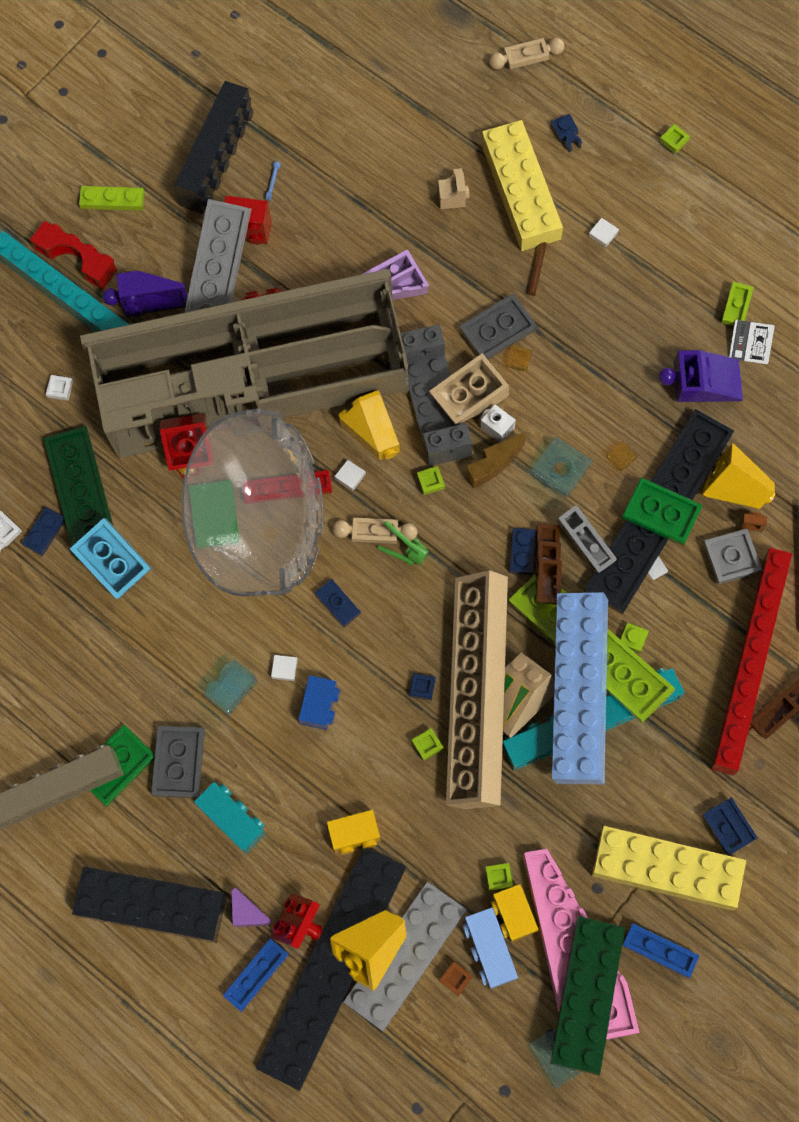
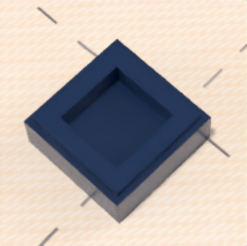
M413 673L409 697L432 701L436 677Z

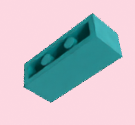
M213 782L194 803L247 854L266 835L262 830L265 825L256 816L251 819L246 814L248 808L240 800L235 803L229 797L232 794L231 791L224 784L218 786Z

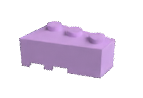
M408 249L363 273L390 269L392 300L428 293L429 284Z

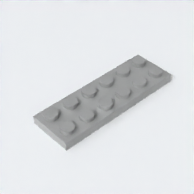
M208 199L184 313L232 303L251 208Z
M427 882L402 917L405 920L407 937L377 988L372 991L357 982L344 1003L377 1028L384 1031L467 909Z

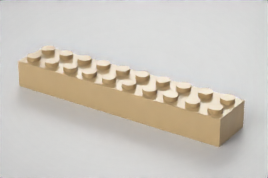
M490 570L455 578L446 805L461 809L500 806L508 577Z

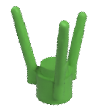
M385 521L384 524L409 546L405 552L408 557L380 545L377 546V549L405 561L410 566L414 563L419 566L429 554V551L426 550L427 547L420 543L417 538L412 540V543L388 521Z

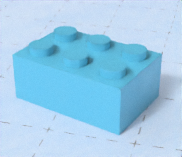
M103 518L70 548L116 599L123 596L152 569L107 518Z

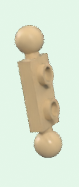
M544 38L505 47V55L498 52L493 53L489 58V64L493 69L498 70L505 63H508L509 69L546 61L549 60V52L554 55L563 52L564 42L560 38H553L549 44H546Z
M353 518V525H349L344 520H339L333 525V533L336 537L345 538L352 534V542L397 544V536L384 524L385 521H388L410 541L417 537L418 531L410 523L398 527V520Z

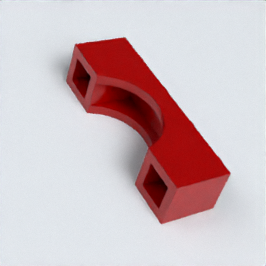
M44 221L30 239L34 250L51 260L64 254L79 257L83 261L81 271L85 280L101 290L105 288L117 272L114 259L105 253L102 255L89 243L85 245L72 233L68 235L55 223L51 225Z

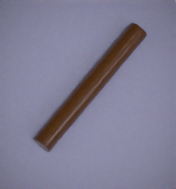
M547 242L540 243L537 247L527 295H536Z

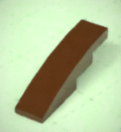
M538 523L536 526V603L557 605V593H561L560 525Z
M799 679L751 721V724L765 739L769 738L799 711Z

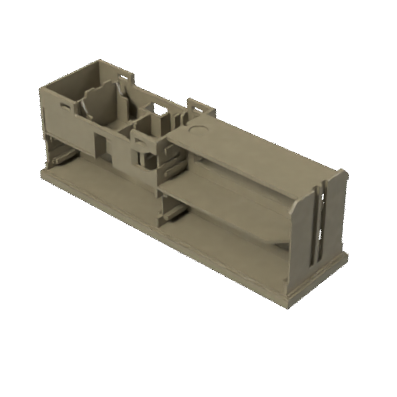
M390 269L80 336L82 346L91 363L103 430L119 459L164 449L160 433L161 420L205 413L207 427L233 422L234 431L237 433L265 427V422L352 403L357 398L379 390L381 396L403 391L409 392L408 364L392 302ZM376 317H379L381 326L371 325L261 350L258 347V343ZM234 349L235 351L234 356L191 365V370L170 374L169 370L109 383L111 381L110 375ZM388 353L391 365L390 370L269 396L267 387L269 382L374 360ZM256 401L259 414L254 415L243 412L241 404ZM235 405H236V408H237V414L235 413V409H234V406H235ZM252 420L251 424L239 426V422ZM158 440V444L147 447L145 445V443H153L154 441Z

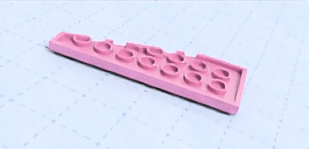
M548 849L523 853L522 856L559 1012L576 917L588 918L583 908L579 906L573 891L567 886L561 876L562 873ZM619 971L617 973L606 1040L639 1033L628 984Z

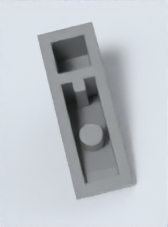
M577 505L556 520L569 539L598 573L617 560Z

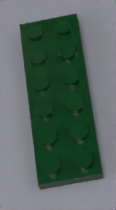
M83 426L45 437L44 442L71 546L75 545L103 518H107L114 526L88 428ZM74 554V557H75L76 561L80 560V559Z
M581 916L576 917L550 1064L596 1076L600 1075L625 927Z

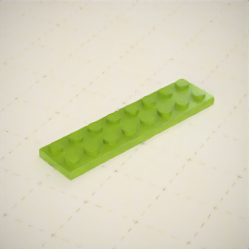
M534 575L509 599V603L556 645L557 605L536 603V576ZM561 588V593H567L564 589ZM608 629L606 691L643 723L675 691V688Z

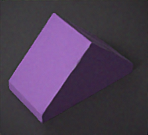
M236 888L232 890V917L235 928L269 926L272 923Z

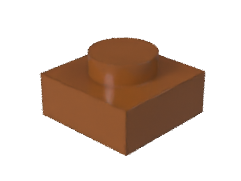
M758 512L744 514L741 519L740 529L763 532L767 525V516H763Z
M453 962L439 982L459 997L473 976L456 962Z

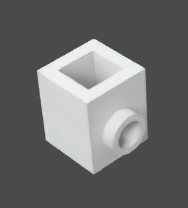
M494 405L491 409H486L480 417L481 429L499 443L504 441L515 429L516 420L497 405Z

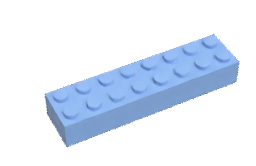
M604 592L557 593L552 780L557 784H605L608 599Z

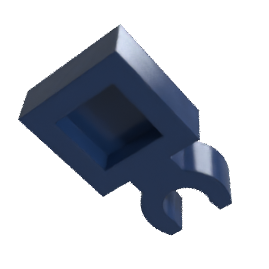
M570 114L551 121L550 126L558 141H566L565 148L568 152L572 151L571 143H575L578 148H581L582 140L577 136L579 130Z

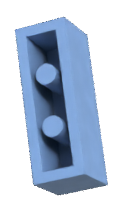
M493 907L465 917L466 924L462 926L467 939L472 938L475 946L471 948V952L475 962L480 961L483 970L479 971L483 985L488 984L489 988L492 989L517 980L518 976Z

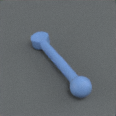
M275 161L272 165L274 169L266 200L271 201L277 170L281 167L278 161Z

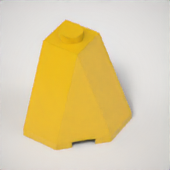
M379 390L357 398L352 402L353 407L348 412L343 410L338 414L341 427L379 460L384 458L391 459L400 452L398 439Z
M733 443L716 462V468L712 473L713 478L709 476L703 486V495L706 497L758 509L765 503L769 504L775 497V483Z
M385 910L351 926L330 938L333 955L339 962L345 961V964L351 969L348 973L355 981L374 991L407 937L405 920L399 915H393Z

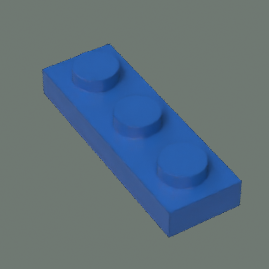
M634 923L631 924L622 945L686 978L691 977L700 956Z
M270 938L224 993L223 997L239 1011L243 1012L289 954Z

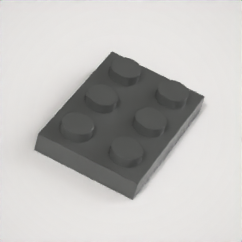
M511 294L460 325L459 330L476 354L479 356L483 353L489 360L536 331L538 326L515 295Z
M158 726L151 794L153 797L197 799L200 796L205 738L204 728Z

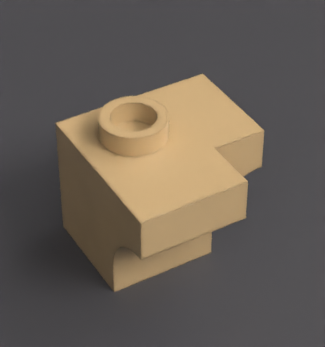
M462 168L454 169L453 175L450 178L438 180L440 209L466 207V198H469L468 185L465 186Z

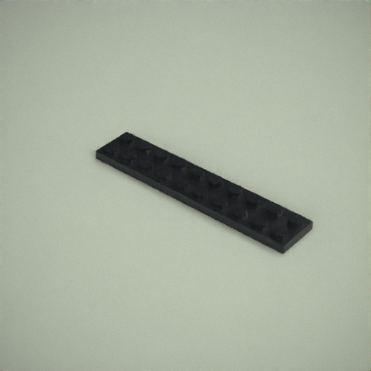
M695 409L651 482L693 500L735 430ZM626 521L609 548L617 560L600 573L595 571L583 592H604L608 599V607L623 615L669 539Z
M362 848L256 1067L257 1070L301 1091L354 980L348 973L351 969L348 968L345 961L339 962L333 955L330 938L351 926L387 910L407 866L374 850Z

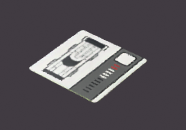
M736 320L729 357L741 361L768 364L774 325Z

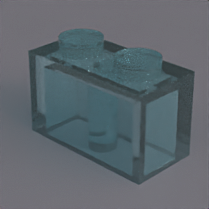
M236 660L225 664L220 671V677L216 681L210 682L205 690L206 699L228 717L257 683L256 676Z

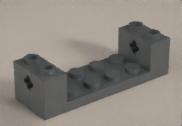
M440 324L400 333L408 364L409 393L428 465L433 466L471 457L472 441L467 423L464 424L462 422L455 425L429 393L431 389L451 376L445 357V342Z

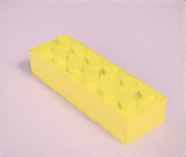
M520 120L482 131L481 145L520 250L524 251L538 247L543 242L548 244L561 240L563 226L523 121Z
M603 826L592 877L733 911L738 908L746 860Z

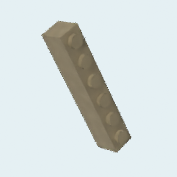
M109 745L98 746L93 749L92 753L75 756L71 759L72 762L65 765H55L49 769V772L43 775L35 774L29 777L28 781L23 784L16 783L6 788L7 791L0 793V830L123 776L124 773L115 750Z

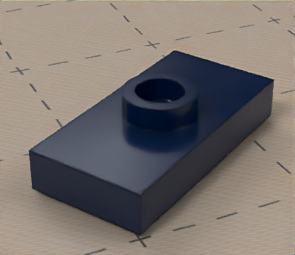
M333 579L329 580L315 592V596L343 628L361 614V611Z

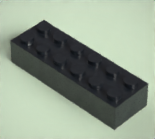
M224 81L174 184L181 207L204 214L208 199H213L212 195L220 186L223 172L226 173L228 170L229 159L231 155L236 153L237 142L239 138L244 136L247 121H251L254 111L251 107L248 88Z
M83 867L72 915L89 920L217 943L227 895L224 892Z

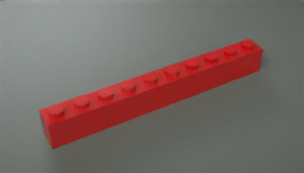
M770 547L765 555L711 770L732 776L739 771L793 553Z

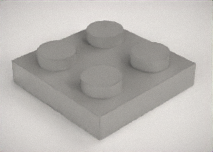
M748 529L704 540L703 545L718 585L762 572V567Z

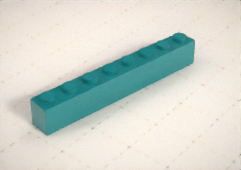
M2 230L0 233V262L92 331L99 332L129 325Z
M673 668L657 670L656 672L675 688V691L658 707L660 708L681 699L685 692ZM611 695L606 696V731L635 719ZM554 715L547 719L548 722L542 725L534 723L526 728L527 731L521 734L517 732L511 738L505 737L502 747L513 771L553 754Z

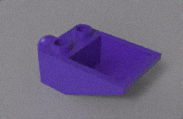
M141 271L117 274L119 291L109 288L102 295L103 301L110 306L116 305L121 300L126 315L138 317L145 313L185 308L188 297L184 283Z
M701 350L678 351L673 361L674 370L663 368L658 374V379L663 385H671L675 381L677 402L743 400L738 359Z

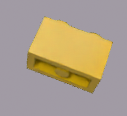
M373 810L327 822L335 853L340 852V855L354 852L353 848L363 846V849L374 847L378 841H381Z
M521 884L493 894L494 901L490 903L495 915L500 914L503 924L499 926L504 938L509 937L510 942L538 932L539 929Z

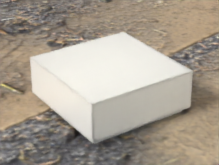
M601 218L589 232V237L606 248L618 234L619 229Z
M51 375L46 391L47 398L68 401L73 379Z
M347 460L335 475V480L354 491L366 475V472Z
M274 655L271 678L295 682L297 657Z

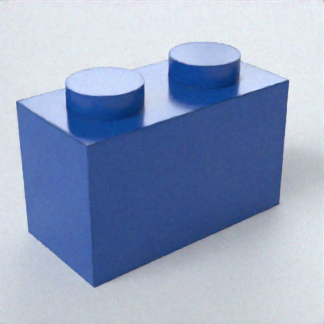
M309 675L299 716L300 725L328 730L329 724L333 725L335 711H332L334 702L338 703L341 690L337 688L336 681Z

